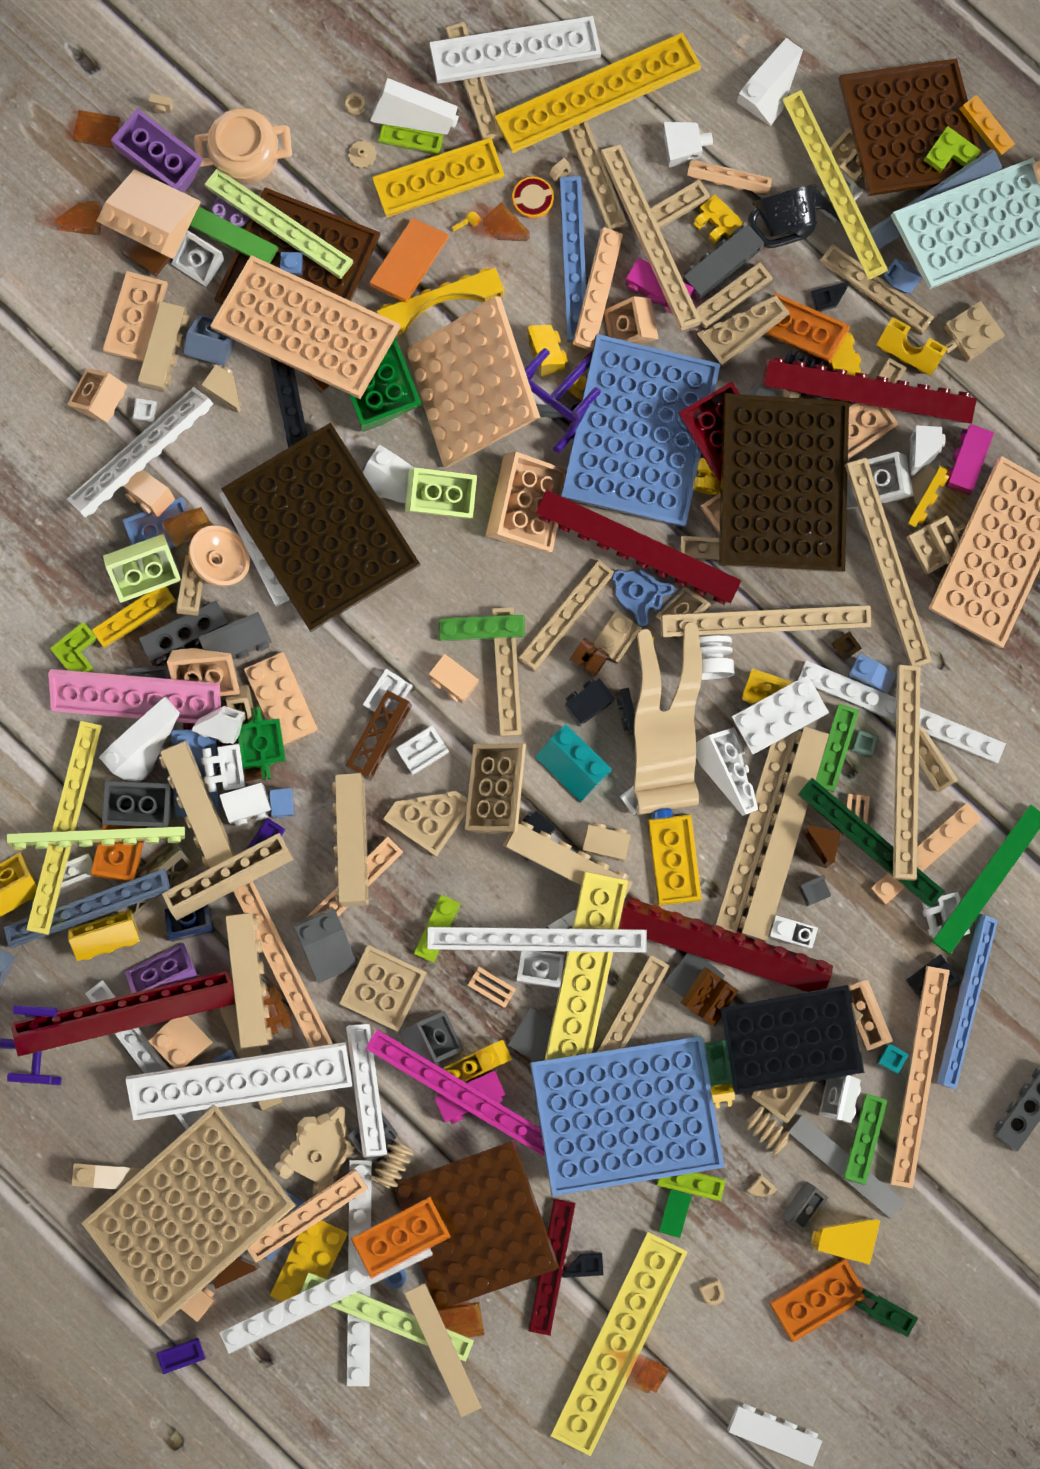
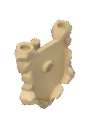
M336 1107L328 1114L325 1113L318 1116L317 1119L315 1116L304 1117L298 1123L296 1141L292 1142L289 1150L286 1149L281 1154L280 1161L274 1166V1173L288 1179L296 1171L313 1180L315 1183L313 1184L312 1193L315 1195L335 1183L341 1165L348 1157L355 1153L356 1149L348 1138L349 1132L345 1124V1109L343 1107Z

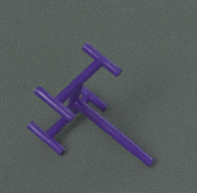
M543 348L524 368L531 391L571 421L564 436L553 447L556 453H560L571 441L589 406L601 394V390L594 387L573 412L558 401L588 369L593 351L586 355L551 395L531 381L538 366L550 354L549 350Z
M14 1005L13 1014L25 1015V1017H56L57 1011H61L52 1007ZM0 1038V1048L16 1049L14 1039ZM42 1051L33 1053L31 1074L8 1073L7 1082L62 1085V1077L40 1075Z

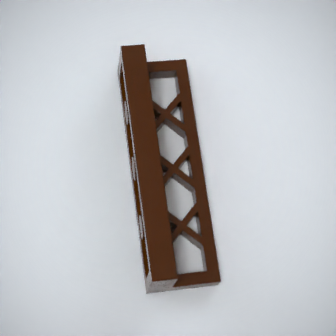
M389 690L386 691L346 763L347 767L361 773L363 777L369 780L373 779L412 708L410 701ZM389 697L399 701L395 710L387 712L385 704ZM386 716L388 722L386 728L377 731L375 725L377 719ZM375 735L377 739L376 746L366 749V739ZM365 754L367 762L364 768L361 769L355 766L353 762L356 757Z

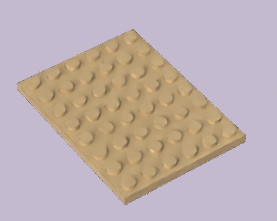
M214 1105L81 1224L155 1323L161 1326L296 1205L220 1108Z

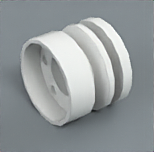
M719 635L700 636L702 680L722 679L733 676L735 674L734 660L724 658V656L733 652L731 647H727L732 644V638Z

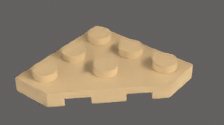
M452 791L439 795L396 801L383 820L437 857L466 816L468 799L457 791Z

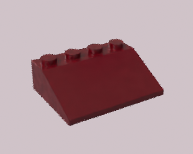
M732 381L678 412L720 487L723 395L725 393L739 394Z

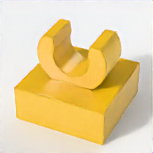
M583 375L567 390L569 394L581 402L587 380Z
M731 1081L710 1084L712 1101L715 1103L716 1108H720L719 1103L722 1101H727L728 1107H730L732 1100H735Z

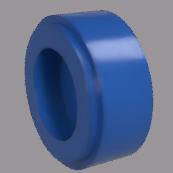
M670 808L655 810L651 813L652 820L673 817L672 809Z

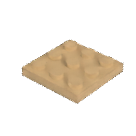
M367 945L339 1004L399 1032L427 972Z

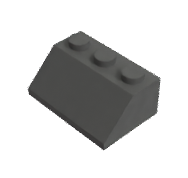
M259 612L198 637L204 650L230 653L232 660L235 658L237 660L244 659L249 656V652L257 650V652L263 651L269 647L268 644L272 643Z
M105 781L102 825L168 827L172 812V787L170 784Z

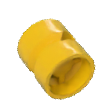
M700 458L697 467L699 475L695 477L693 488L700 493L718 495L721 492V487L705 459Z

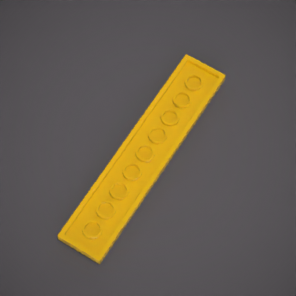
M682 32L494 117L513 154L701 70V64Z

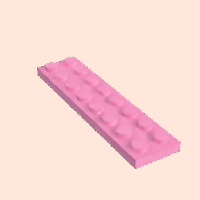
M50 669L48 673L51 711L140 719L161 699L167 697L180 712L176 722L196 723L199 718L221 708L220 683Z

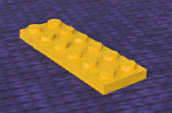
M490 137L374 176L372 179L385 216L388 218L504 179L505 174Z

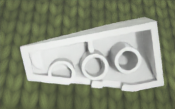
M786 38L743 87L738 95L737 103L771 126L783 111L784 103L782 99L788 96L803 49Z
M379 444L367 462L363 474L379 498L406 503L409 469L414 467Z
M164 697L115 740L99 758L113 774L128 782L141 783L153 771L154 763L158 755L161 754L162 746L167 736L170 735L180 712L167 697Z
M733 727L711 734L696 742V758L701 767L743 816L757 811L758 807L753 786L748 782L746 775L749 772L748 765H744L742 755L745 754L744 747Z

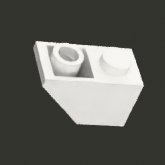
M223 706L199 718L192 731L204 737L219 739L223 743L234 744L240 735L244 712Z
M776 915L768 938L789 945L812 949L818 928Z

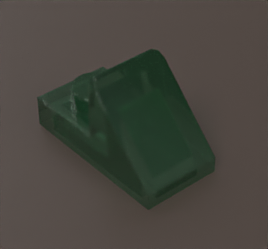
M726 1039L704 1042L710 1085L716 1086L733 1083Z

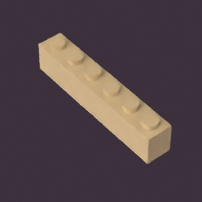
M187 740L160 752L162 756H159L161 765L164 769H168L170 774L168 781L172 789L176 788L179 795L176 797L178 805L186 811L185 821L189 829L193 828L196 836L193 839L197 848H201L203 851L202 861L206 869L236 856Z
M361 773L335 775V782H332L333 795H336V803H333V814L337 816V824L333 825L334 837H337V845H334V856L338 858V866H335V879H338L339 888H335L336 901H339L343 907L369 905L365 778Z
M524 821L521 824L518 823L517 831L509 832L503 844L504 847L580 886L582 885L584 872L627 880L629 877L618 870L615 874L608 870L609 865L599 860L597 864L590 861L591 856L580 850L578 854L571 851L572 846L563 841H560L559 844L552 841L553 836L543 831L540 834L532 830L534 826ZM627 880V881H628V884H627V889H626L625 897H626V895H627V893H628V891H629V889H630V887H631V885H632V883H633V882H631V881H629V880Z
M278 833L162 893L170 912L178 920L294 859L282 836Z
M253 913L226 916L240 1045L243 1049L269 1045V1040H272L271 1027H267L266 1018H270L269 1006L264 1005L263 997L267 996L266 983H262L261 974H265L263 961H259L258 954L262 952L261 940H257L256 931H259L258 917L254 918Z

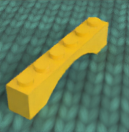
M487 267L480 270L476 275L462 276L459 278V281L454 283L445 282L439 288L432 291L431 289H426L420 292L418 296L410 297L407 303L400 300L399 303L393 305L390 303L380 307V310H377V314L400 324V329L396 335L398 336L406 333L410 325L421 313L438 303L457 299L485 303L493 297H504V288L496 267L492 269Z

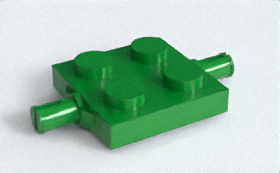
M254 707L251 708L253 721L243 724L238 736L243 769L261 768L262 780H266V776L269 780L271 779L269 766L286 762L280 719H262L261 708L256 707L255 709Z

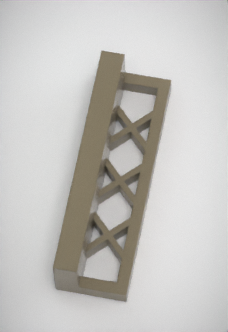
M170 843L137 871L136 879L164 869L168 875L171 887L195 866L176 843ZM181 858L187 863L180 870H174L175 864ZM160 895L134 904V909L131 910L133 917L138 915ZM122 909L117 910L118 913L124 912Z

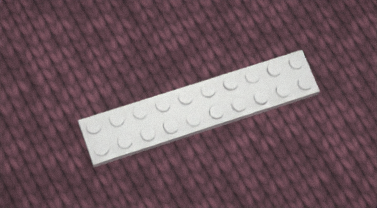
M346 1042L126 1076V1085L133 1120L210 1109L214 1105L223 1107L351 1087L352 1077Z

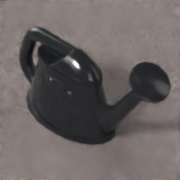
M817 184L778 193L752 203L755 208L749 214L748 225L762 239L764 247L777 248L806 239L813 233L816 227L817 209L827 211L840 222L832 203L816 190ZM759 215L761 216L771 233V237L787 233L791 235L769 240L758 228L756 219Z

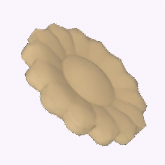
M366 140L353 143L352 148H349L348 154L350 163H353L355 167L360 169L373 165L377 155L375 146L371 142H366Z

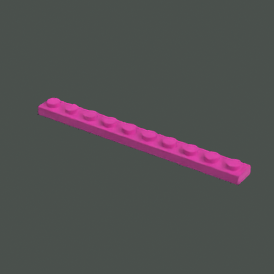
M376 1029L365 1049L545 1157L540 1127Z

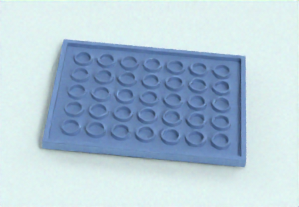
M597 334L582 401L594 387L599 388L601 394L589 406L575 432L561 496L571 501L685 528L701 452L678 412L715 391L720 364Z
M702 1036L530 1063L551 1196L724 1168Z

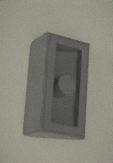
M806 1182L781 1217L803 1233L829 1197L811 1183Z

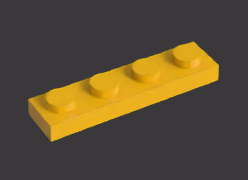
M166 586L151 591L92 629V631L105 649L175 603L176 600Z

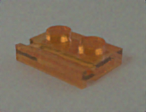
M78 110V118L76 119L72 139L74 142L114 148L111 139L119 130L120 117Z
M480 1302L437 1308L447 1329L466 1337L485 1335Z

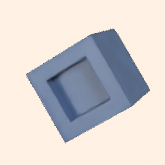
M896 258L884 274V277L892 287L907 293H911L922 278L913 265Z
M291 788L270 790L272 817L295 816L293 790Z

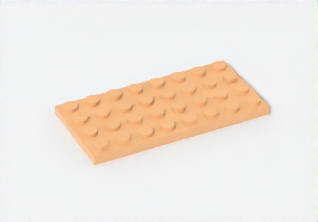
M251 255L210 327L220 334L361 399L397 335L400 324Z
M1001 456L998 457L928 609L991 644L1004 648L1040 569V477Z

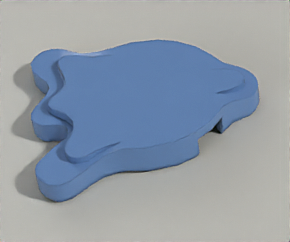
M617 570L612 577L615 584L617 601L625 610L635 616L637 625L642 628L646 627L649 623L648 610H661L662 599L674 592V586L671 583L658 582L652 575L643 570Z

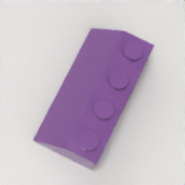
M138 108L111 139L114 149L153 179L183 193L192 184L203 161L202 157Z

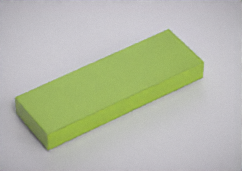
M382 124L378 143L432 155H440L444 134Z
M695 1172L658 1178L656 1185L721 1201L726 1180Z

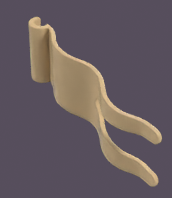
M692 622L684 626L681 676L670 707L666 712L661 711L659 708L661 676L652 635L648 629H642L637 635L642 682L634 718L636 754L634 796L638 802L637 815L652 813L659 809L670 808L673 810L698 806L699 804L698 789L694 782L696 765L694 713L702 680V654L698 626Z

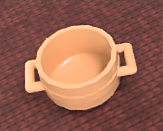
M235 108L225 111L214 120L208 133L194 136L195 153L203 158L200 167L214 166L215 169L218 168L238 183L244 185L263 180L272 172L278 159L292 156L290 128L287 125L273 126L263 114L253 109ZM278 134H282L283 150H279V142L276 136ZM203 142H207V150L210 156L208 158H204Z

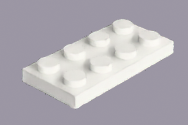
M809 675L733 715L732 718L751 753L755 754L829 712Z

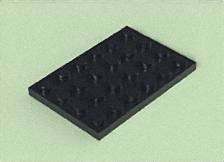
M850 985L720 1008L734 1095L865 1073Z

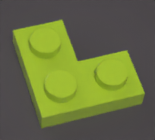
M947 126L924 161L941 172L951 157L965 167L976 160L981 150Z
M83 621L50 649L68 671L92 672L94 668L82 652L98 639Z

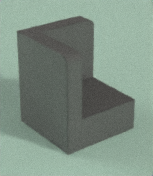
M825 875L799 886L807 906L831 896L825 882Z

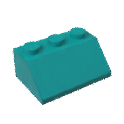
M567 724L535 756L580 803L612 771Z

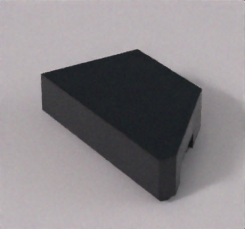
M849 281L811 291L810 294L815 310L821 312L836 308L849 287Z
M602 1253L580 1254L565 1270L562 1277L604 1276Z

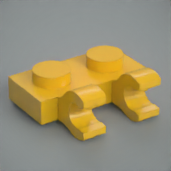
M716 194L700 207L699 211L701 214L695 218L693 223L698 230L708 221L717 227L709 234L710 237L708 238L713 244L724 235L728 239L731 238L732 233L744 225V222Z

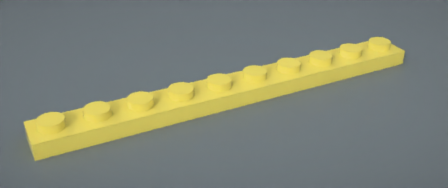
M802 90L782 99L868 280L887 272L886 264Z
M80 721L52 832L76 831L102 730L101 725ZM72 844L68 848L48 845L27 931L49 936Z

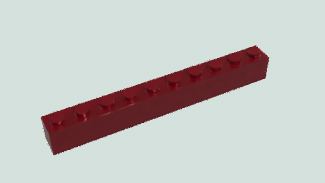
M772 357V361L766 360L761 384L764 387L968 424L973 422L977 398L971 397V393L959 391L958 395L950 393L951 389L938 387L937 391L929 390L930 385L917 384V387L909 386L908 381L903 380L891 383L888 382L889 378L876 376V380L869 379L868 374L855 372V376L847 375V370L835 368L834 372L826 371L827 367L821 365H814L813 368L805 367L806 363L799 361L787 364L784 363L785 359Z
M546 490L536 511L539 514V520L548 524L552 520L559 524L557 528L567 533L570 530L578 532V538L587 542L593 539L598 542L596 546L606 551L612 548L617 551L616 555L623 559L634 558L637 560L636 565L645 569L651 566L656 569V574L667 578V575L676 578L674 582L686 587L687 584L695 587L694 592L703 596L709 593L714 596V601L725 605L726 602L731 604L742 581L549 490Z
M625 897L618 929L647 930L648 940L805 992L827 989L833 965L824 960H816L803 953H795L782 946H774L761 939H753L742 933L726 930L718 925L713 926L704 923L700 919H692L683 916L679 912H671L662 909L658 905L641 902L637 898Z
M223 971L57 1011L56 1017L36 1016L11 1022L10 1026L17 1056L19 1057L236 1004L229 971Z

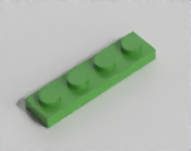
M524 615L439 619L440 641L525 637Z
M842 704L837 706L816 777V781L830 792H835L859 714L858 709Z
M865 1094L843 1177L844 1180L866 1185L888 1100Z

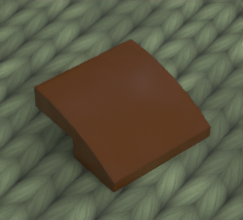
M131 238L121 249V253L136 262L142 269L155 277L171 259Z
M704 967L680 1003L715 1027L722 1017L720 1008L728 1007L739 990Z

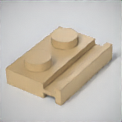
M616 610L594 642V648L603 649L610 654L608 658H611L618 664L637 637L639 631L642 630V627L636 625Z

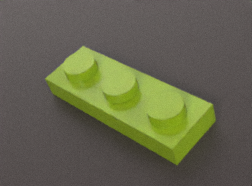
M441 894L414 955L432 963L435 962L440 949H428V927H451L461 903Z

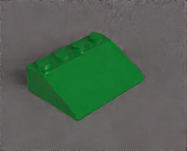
M396 337L361 399L348 394L362 432L384 425L422 405Z

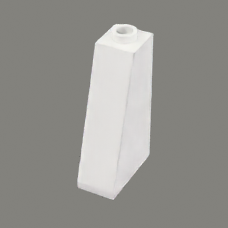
M387 78L374 106L370 121L447 135L450 128H455L459 116L456 115L458 106Z

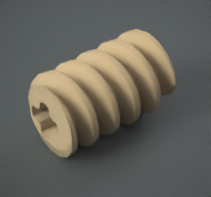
M761 1106L745 1123H749L747 1126L748 1131L755 1128L754 1137L762 1135L760 1143L768 1141L766 1149L774 1147L772 1152L774 1156L790 1142L791 1139L787 1140L790 1133L786 1131L781 1134L783 1126L775 1127L777 1122L775 1118L768 1121L771 1114L768 1112L762 1115L764 1107Z
M393 1140L395 1145H387L391 1153L384 1155L387 1161H379L383 1169H375L379 1176H371L372 1180L387 1188L398 1186L394 1180L402 1178L398 1171H406L402 1163H410L406 1155H414L412 1149Z

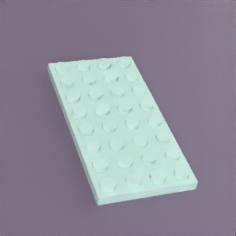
M1034 158L902 208L891 214L928 289L1040 245V184L1037 182L1032 166L1035 163Z

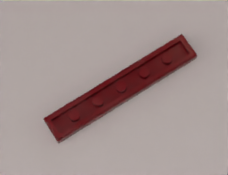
M554 1199L547 1234L559 1268L539 1275L529 1332L551 1336L576 1205L574 1202Z

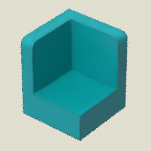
M889 1043L885 1045L875 1064L893 1074H898L909 1054Z

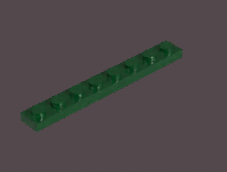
M810 778L797 795L893 877V846L814 778ZM918 867L916 880L896 879L929 908H932L945 892Z

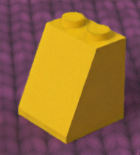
M868 1218L818 1227L817 1231H813L811 1244H813V1249L870 1265L880 1220Z

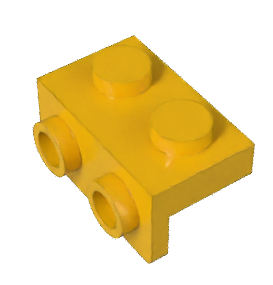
M752 668L742 700L754 705L793 682Z

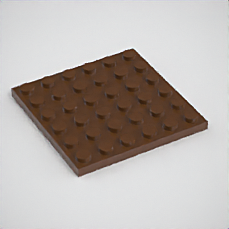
M957 58L844 74L838 78L868 196L933 187L962 169L964 166L952 157L941 172L924 161L947 126L980 149L975 128L959 109L968 102Z
M265 187L260 198L353 260L351 267L339 279L303 254L302 276L297 277L352 301L381 236L380 232ZM250 219L246 231L278 247V251L270 263L271 265L280 268L281 252H300ZM238 251L235 252L216 293L215 302L223 305L250 257Z
M514 1140L397 1182L398 1186L393 1187L401 1211L431 1197L451 1238L430 1248L433 1255L419 1262L438 1311L559 1268Z

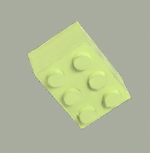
M415 467L409 469L405 512L460 519L473 518L477 475Z
M164 534L103 555L106 569L120 603L181 581L179 571Z

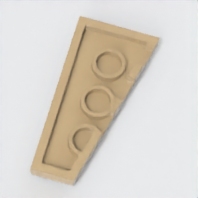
M774 296L751 307L748 311L738 313L729 320L719 322L713 325L712 328L698 332L697 335L724 367L790 313L778 297Z

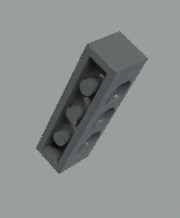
M214 601L199 608L198 616L185 615L139 638L152 665H161L168 661L172 650L188 649V647L194 644L199 646L201 642L198 637L228 625V622L217 601ZM202 621H210L208 629L202 630L199 628ZM183 630L191 631L188 639L180 638ZM166 639L171 640V646L168 649L161 648L162 641Z
M1037 1066L1031 1075L1033 1079L1030 1084L1026 1083L1018 1094L1021 1096L1017 1102L1013 1101L1006 1109L1008 1114L1004 1120L1000 1119L993 1128L995 1132L992 1136L1014 1152L1019 1151L1040 1121V1094L1036 1090L1037 1085L1040 1083V1066ZM1027 1100L1033 1103V1110L1030 1113L1024 1110V1103ZM1014 1118H1017L1021 1123V1127L1017 1131L1011 1127V1121Z

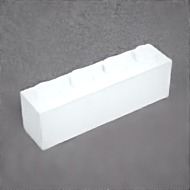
M743 1403V1406L736 1405L727 1429L729 1433L813 1467L822 1440L817 1438L818 1433L806 1429L805 1432L797 1429L798 1425L785 1420L784 1424L776 1421L777 1416L768 1412H764L763 1415L756 1413V1408L745 1403Z

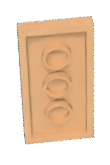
M126 271L103 347L105 353L143 363L160 301L163 302L168 287L166 281Z
M284 652L244 669L266 720L280 719L284 745L318 731Z

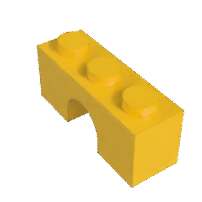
M892 317L876 345L885 353H891L898 357L901 362L916 367L919 372L932 376L948 348L931 338L922 347L912 346L907 340V334L911 327Z

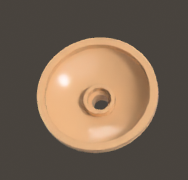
M205 527L193 536L189 544L188 553L193 569L203 580L212 585L220 587L235 585L245 577L249 570L250 555L241 537L226 527Z

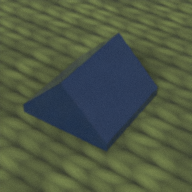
M208 904L178 920L175 919L169 908L164 909L167 935L171 942L215 931Z

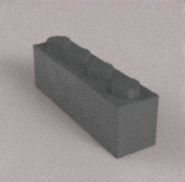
M748 224L744 228L741 226L732 233L733 237L728 241L722 240L712 254L706 253L700 259V263L694 267L692 265L684 272L683 282L694 288L693 295L698 301L763 249L764 242Z

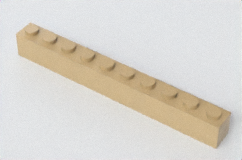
M804 727L801 732H797L794 742L797 744L795 752L791 751L788 764H791L789 773L785 772L782 781L785 788L783 793L779 792L776 805H779L777 814H772L769 825L773 826L771 834H766L763 846H766V851L764 855L760 854L757 863L760 871L758 875L754 874L751 887L754 888L752 896L748 895L744 908L748 909L746 917H741L738 929H742L741 933L747 937L761 939L765 942L768 940L808 804L797 794L810 778L816 780L829 736L827 733Z

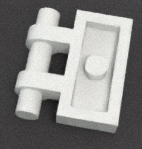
M239 744L217 747L218 756H212L211 748L202 749L203 758H201V761L205 767L206 777H204V782L207 784L208 792L217 791V782H222L223 790L245 787ZM213 763L220 764L221 775H214Z
M958 892L941 896L937 901L938 906L929 908L922 902L924 908L922 911L923 916L927 918L929 925L928 933L929 936L932 935V939L942 927L937 925L934 914L940 913L944 924L960 902ZM968 929L964 935L970 934V930Z

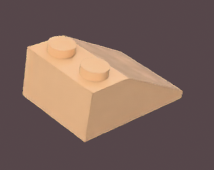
M195 648L172 650L167 661L171 679L220 683V696L240 693L230 653Z

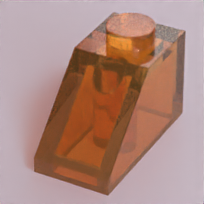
M94 201L79 202L55 219V226L58 231L100 236L101 223L97 222L102 208Z
M502 202L483 218V230L488 236L491 237L493 235L496 240L528 241L530 239V231Z
M202 507L179 513L162 523L175 547L191 539L199 530L213 526Z
M646 1357L635 1382L639 1384L638 1388L648 1394L651 1391L656 1393L667 1376L669 1369L667 1366Z

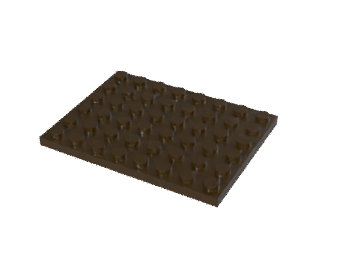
M730 393L723 395L719 566L845 572L848 479L845 464L848 463L849 402Z
M331 423L221 488L310 633L421 566Z

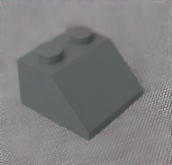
M445 1011L417 1022L400 1032L408 1048L434 1064L464 1050Z

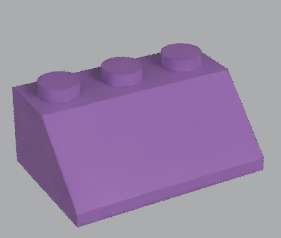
M184 943L124 971L132 993L200 977Z

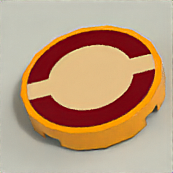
M527 177L519 181L514 187L512 194L513 206L520 215L522 214L526 218H541L550 211L553 205V190L544 179Z

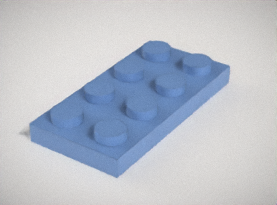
M192 729L172 730V746L187 740L204 779L206 774L205 767L201 761V758H203L202 749L211 748L212 756H217L216 738L201 736L199 733L192 731ZM213 763L214 775H218L217 763ZM217 782V791L209 793L218 812V815H220L219 789ZM174 788L175 817L187 816L184 808L181 809L176 799L179 795L176 788Z

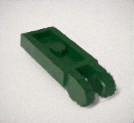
M863 1288L861 1293L875 1301L873 1307L870 1308L858 1300L854 1305L869 1313L868 1315L908 1337L918 1317L880 1295L877 1296Z

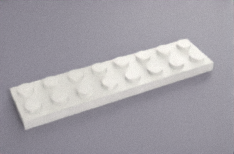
M593 16L434 41L429 44L437 84L601 57Z
M193 387L67 500L84 517L93 514L103 501L109 500L119 487L126 485L136 472L143 470L147 462L159 456L162 449L168 444L173 443L182 431L189 429L199 416L205 415L213 405L211 400Z

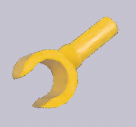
M470 212L463 221L452 226V229L456 231L468 223L475 227L481 222V218L476 212Z

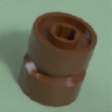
M584 638L575 649L569 661L578 667L584 666V671L595 677L610 654L601 648L595 649L594 643ZM587 652L591 654L588 660L584 658Z

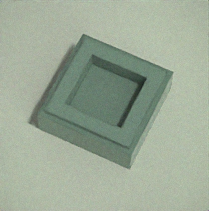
M858 730L851 751L872 758L879 736Z

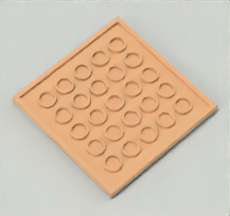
M493 297L406 349L444 468L453 466L540 418L501 297Z

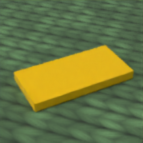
M691 815L655 820L648 819L658 906L702 901Z

